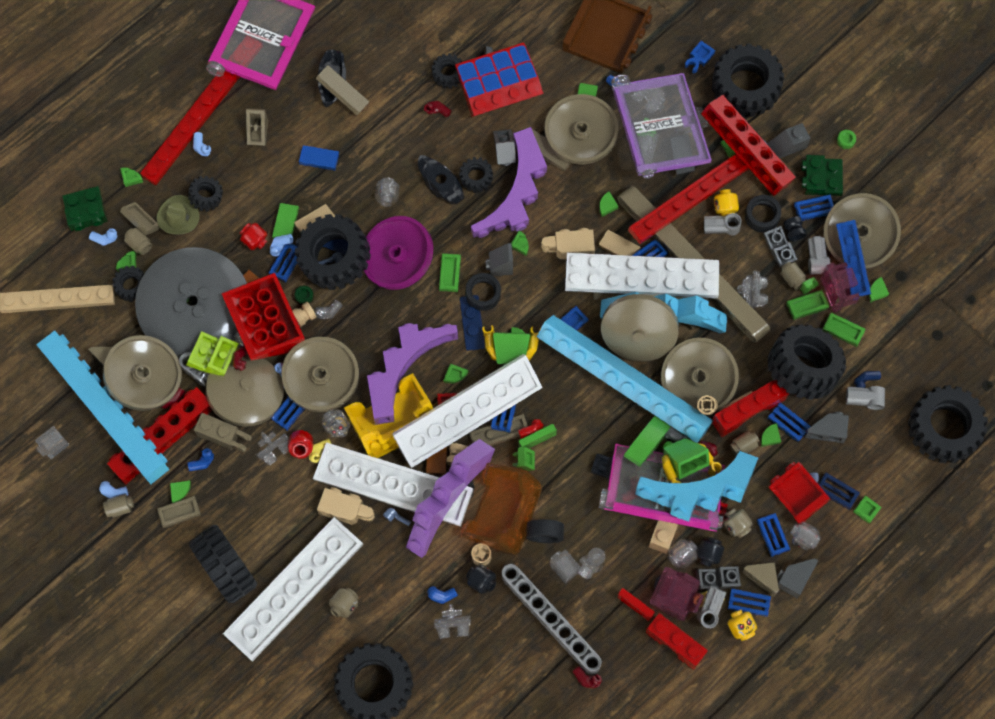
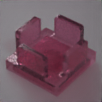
M846 262L838 265L834 263L826 265L821 277L834 312L840 311L842 307L857 303L860 298L859 293L851 295L850 288L857 286L858 282L853 269L847 268Z
M665 567L650 604L674 618L684 621L688 612H698L704 595L701 593H696L700 581L687 573L677 572L670 567Z

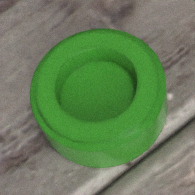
M843 130L839 133L837 144L841 148L850 149L855 145L856 135L854 132Z

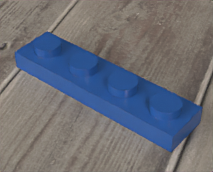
M856 220L836 224L852 298L870 295L871 289Z

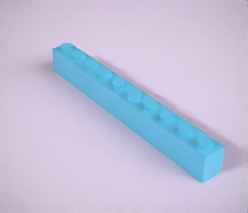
M554 315L546 320L540 329L537 338L694 442L698 443L712 424L713 420L702 414Z
M53 331L36 345L146 480L152 484L169 471V468L166 466L167 459L161 452L157 455L154 451L157 447L150 439L146 441L143 438L146 434L139 426H133V418L128 412L124 414L121 411L123 406L110 398L111 395L106 386L103 388L100 386L99 383L102 381L95 372L92 375L90 374V366L85 360L80 361L78 359L80 354L74 347L70 349L67 346L70 343L63 334L59 336L56 331Z

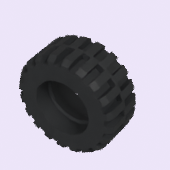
M740 44L736 45L735 49L729 48L726 50V54L724 53L719 57V61L715 65L712 78V92L715 93V99L724 95L742 117L744 115L755 117V113H758V115L764 114L765 110H770L779 99L784 80L782 64L778 63L779 59L776 55L772 56L770 50H763L760 45L754 47L752 44H746V46ZM742 70L752 71L762 78L765 85L753 91L743 90L733 83L731 76Z
M327 214L325 218H321V216L315 218L316 221L314 223L309 222L306 225V230L302 229L300 232L301 238H298L296 241L298 247L295 249L297 264L306 277L320 288L325 289L327 286L329 290H335L336 287L340 289L346 288L345 285L348 283L350 285L354 284V280L357 277L360 279L363 276V269L367 270L368 268L366 261H369L371 257L368 239L356 222L354 223L348 217L344 218L339 214L333 217L332 214ZM335 239H343L348 242V250L339 262L332 265L318 263L319 252L327 242Z
M801 324L783 330L769 351L767 359L769 372H772L771 376L778 382L777 385L780 388L783 387L789 394H795V397H805V399L809 400L813 398L819 399L830 394L846 369V358L843 356L844 351L842 347H839V342L836 339H832V335L828 332L826 334L822 331L823 329L813 328L812 325L803 326ZM797 356L810 360L816 368L807 366Z
M944 385L942 389L937 386L931 391L928 390L917 401L910 413L911 417L908 420V426L911 428L908 432L910 437H914L912 441L914 446L921 448L919 452L922 455L927 453L929 455L928 459L933 461L935 458H938L939 463H946L947 460L950 463H956L959 459H966L980 446L984 440L983 437L987 433L988 428L985 426L988 424V417L983 416L986 413L985 408L979 406L981 401L977 397L975 399L971 397L972 393L970 391L963 392L961 391L962 387L958 386L954 389H951V385ZM945 409L957 414L964 424L965 431L963 436L959 439H947L940 436L932 427V413L936 410Z
M218 525L210 526L190 540L188 545L228 603H235L256 588V580Z
M365 643L363 647L359 648L356 646L350 654L347 652L343 656L344 660L339 662L337 673L334 675V690L339 703L354 719H390L397 717L399 712L405 709L407 701L412 695L413 681L409 666L399 652H396L388 645L387 647L383 646L382 643H376L375 645ZM370 665L385 667L390 672L393 680L389 695L378 702H367L361 699L355 690L357 674L363 668Z

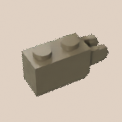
M204 413L201 414L194 428L198 437L230 450L234 448L242 452L246 451L247 447L237 443L236 440L238 437L245 441H250L252 438L249 434L238 430L236 426Z

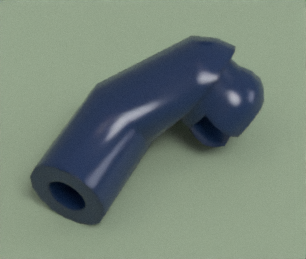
M864 371L854 379L853 384L857 388H866L865 382L880 380L881 372Z

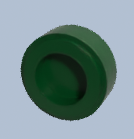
M303 285L295 290L294 296L298 304L302 305L305 302L310 304L313 301L314 294L309 286Z

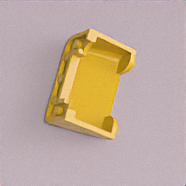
M413 373L402 378L398 384L400 392L396 393L394 422L375 425L372 406L365 409L364 405L360 402L344 407L368 456L379 458L399 448L392 433L433 409L429 398Z

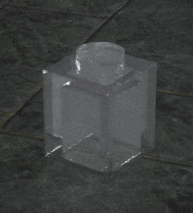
M54 426L35 440L39 445L36 448L43 457L47 455L50 459H53L69 446Z
M566 549L562 553L560 551L556 552L551 557L550 567L565 584L581 571L580 565Z

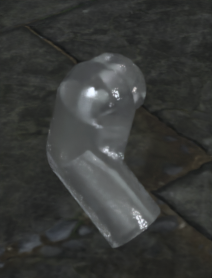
M335 300L330 307H316L314 313L319 319H332L343 305Z

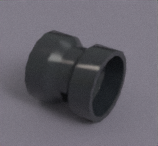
M800 216L784 221L783 224L785 229L788 230L787 236L789 241H798L807 236L805 228L802 227L803 221Z

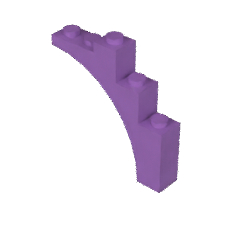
M531 127L513 133L518 157V170L515 182L506 200L495 212L484 220L471 225V232L474 238L485 237L494 230L501 231L507 225H509L511 231H522L529 225V218L523 204L529 205L538 199V191L532 178L537 179L547 173L546 162Z
M408 323L398 327L402 348L392 347L387 349V351H383L385 373L374 372L371 375H367L375 425L394 422V402L400 380L408 368L428 350L442 343L457 340L458 331L456 325L446 324L434 329L427 327L421 331H418L417 324Z
M479 439L454 456L449 472L436 480L431 496L417 505L413 517L415 523L406 545L407 549L421 558L426 555L438 527L453 503L467 485L490 464L495 451L493 447Z

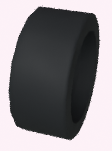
M769 195L755 196L746 207V223L751 229L765 233L777 226L781 218L782 209L779 202ZM757 205H766L773 210L774 217L770 222H759L752 216L753 208Z
M488 273L473 275L466 284L465 297L468 304L479 311L493 309L501 298L499 281ZM478 283H488L494 288V296L488 301L476 300L472 295L473 287Z
M545 519L527 522L526 538L537 543L561 542L564 540V524L559 521Z

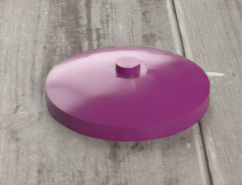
M394 216L378 223L366 236L370 244L369 253L371 257L369 261H366L368 268L364 272L372 282L382 288L398 290L409 287L422 278L431 264L433 241L430 233L420 222L411 217Z

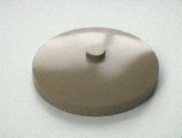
M576 94L561 99L550 109L545 120V138L548 146L559 158L573 164H590L603 159L612 151L618 138L619 125L613 109L606 102L592 95Z
M859 193L847 196L834 205L825 221L824 238L828 250L836 260L845 265L836 224L856 220L866 269L876 267L892 256L900 241L901 225L896 211L886 200L873 194Z
M644 294L627 295L615 300L605 310L601 323V333L606 345L617 355L632 361H651L666 355L674 347L679 332L678 319L671 307L656 297Z
M131 336L121 340L109 351L103 365V380L108 392L121 405L133 410L149 411L164 406L174 397L181 383L182 370L178 357L167 344L150 336Z
M313 337L298 343L287 354L282 366V383L287 395L296 405L312 412H327L341 407L353 396L359 382V368L354 354L345 344L329 337Z
M692 338L679 343L669 352L662 366L661 381L663 388L697 410V402L702 396L714 397L718 403L717 412L725 407L734 397L739 384V369L732 353L721 343L708 338Z
M246 354L242 358L247 363L245 370H236L233 367L232 357L225 375L209 373L206 383L207 401L214 413L230 424L244 427L262 424L273 417L278 411L284 395L282 378L275 371V367L264 358L251 361L249 355Z

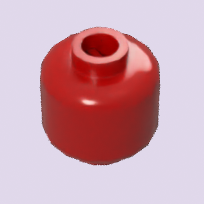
M248 223L239 233L241 235L240 241L250 250L257 248L261 250L268 242L266 240L267 232L257 223Z
M304 430L293 432L288 440L289 453L298 459L308 457L313 450V437Z

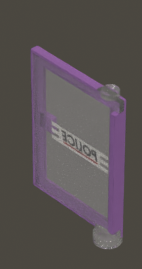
M684 73L630 82L627 75H618L611 80L612 90L638 176L643 175V178L647 179L653 177L654 173L711 163V157Z

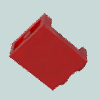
M793 462L785 468L786 473L782 476L777 475L770 481L771 485L769 488L790 511L796 521L802 524L829 502L831 498L800 462L796 464Z

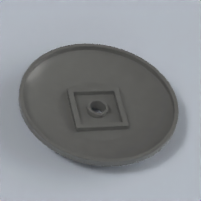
M197 247L182 248L169 252L156 260L147 269L139 283L135 300L139 325L146 336L159 339L167 344L178 358L186 352L192 353L201 331L218 339L220 336H223L235 342L240 335L225 304L222 293L245 285L247 282L237 266L218 252ZM196 297L198 299L197 304L189 306L187 304L188 298Z

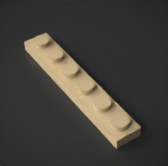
M113 285L0 293L1 313L115 305Z

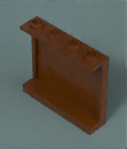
M583 0L563 40V51L622 74L624 69H628L632 60L630 57L632 53H636L639 46L638 40L643 39L646 29L644 28L646 24L649 25L652 20V6L644 10L622 0Z

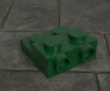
M806 155L805 160H802L801 171H804L805 176L802 177L801 186L805 188V195L842 196L843 159H825V155Z
M99 186L62 195L66 219L71 231H81L86 227L100 226L108 222Z

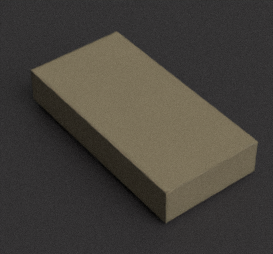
M136 202L121 208L120 212L145 236L159 230L157 222Z
M195 496L157 508L163 528L201 516Z

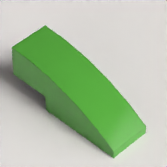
M654 416L629 447L624 457L641 467L657 449L671 426L657 416Z

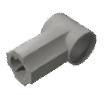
M735 213L728 214L727 216H704V234L727 233L733 236L740 231L741 217ZM735 222L737 226L731 227L728 223Z
M816 236L808 239L810 257L808 268L810 275L829 274L830 259L826 254L825 238Z
M880 386L868 388L847 387L846 404L867 406L868 409L872 410L884 409L885 388Z
M711 586L708 587L702 607L697 612V620L704 627L714 628L717 625L718 615L726 595L725 591ZM707 613H711V620L704 622V616Z

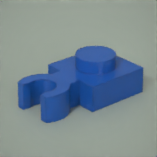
M700 41L690 53L691 58L685 62V68L689 65H694L692 73H696L699 64L705 66L714 56L716 50Z

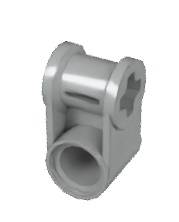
M186 352L182 354L179 358L182 370L198 384L205 387L209 373L185 366L184 364L188 361L191 353Z

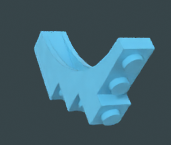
M632 292L601 300L600 318L602 319L607 307L615 300L623 296L640 293ZM668 294L653 296L671 307L679 323L703 327L717 333L726 332L727 314L709 306V301L697 295L683 299H676Z
M739 451L734 461L725 470L715 476L696 482L667 483L640 477L635 495L671 508L670 515L689 522L696 505L715 512L722 496L741 503L758 457Z

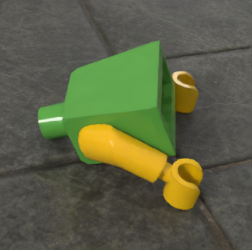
M492 325L489 332L485 331V327L482 328L485 336V348L491 359L497 361V364L506 365L522 354H525L530 361L537 351L539 338H537L538 333L533 332V326L530 329V333L494 332Z
M684 438L675 443L667 441L663 446L662 466L667 480L671 483H681L676 481V478L680 480L707 466H710L708 474L711 477L722 470V465L713 461V456L704 444L695 443Z

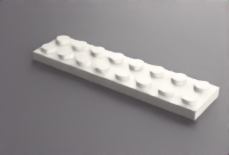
M567 253L565 291L620 294L637 292L644 295L668 294L680 297L697 295L701 298H718L719 260Z
M522 354L395 431L392 435L408 465L412 468L540 390L542 386L527 356Z
M326 443L313 479L314 481L415 512L417 505L431 496L435 482L439 477ZM467 486L445 515L444 522L461 527L473 488Z
M334 517L223 634L253 662L363 546V543Z

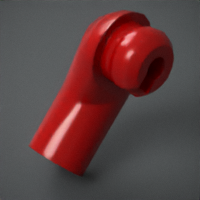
M535 419L532 421V425L519 429L518 432L521 439L543 429L544 424L541 420Z

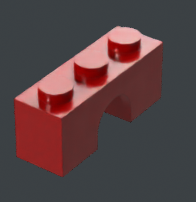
M660 613L646 630V634L659 644H664L678 655V658L693 670L708 652L706 648Z

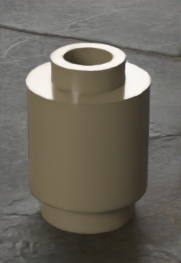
M131 228L125 233L124 242L136 253L145 255L152 248L150 239L138 228Z
M788 262L782 266L781 276L791 288H794L795 291L799 290L802 283L806 281V275L796 262L792 264Z
M747 430L732 440L729 446L735 456H737L739 451L748 454L759 447V438L754 432L750 433Z
M125 493L107 499L106 502H103V507L107 517L112 516L114 518L132 512L131 508L134 507L132 497H128Z

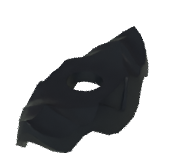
M326 50L319 65L318 75L328 65L346 80L343 53L338 50ZM318 81L321 100L327 108L337 100V97Z
M419 156L418 170L423 177L425 185L432 194L445 199L450 204H457L465 199L458 178L445 165L428 156ZM438 175H445L447 180L440 184L436 181Z

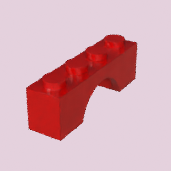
M773 380L716 413L712 419V424L720 436L724 437L738 429L744 422L766 409L770 410L780 402H784L789 393L783 387L780 388L776 380Z

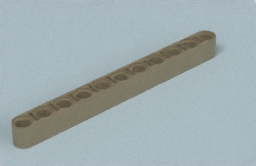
M632 185L617 197L620 205L636 222L656 209ZM671 223L651 236L668 251V255L671 258L704 259ZM719 274L718 298L710 299L727 314L752 342L756 343L770 331L769 325Z

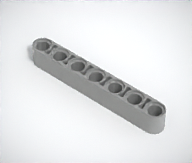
M506 565L502 570V580L586 673L596 674L600 670L602 663L599 655L516 565ZM508 571H514L517 575L513 579H508L505 574ZM522 585H526L530 588V591L523 594L519 591V588ZM535 600H540L543 602V606L537 609L533 607L532 603ZM548 615H554L557 620L554 623H548L545 618ZM566 629L570 632V636L562 638L559 632ZM580 644L583 646L584 651L576 653L573 650V646ZM589 659H594L597 661L598 666L592 669L587 666L586 662Z

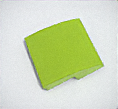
M201 331L186 365L203 372L224 376L238 343L223 336H220L218 339Z

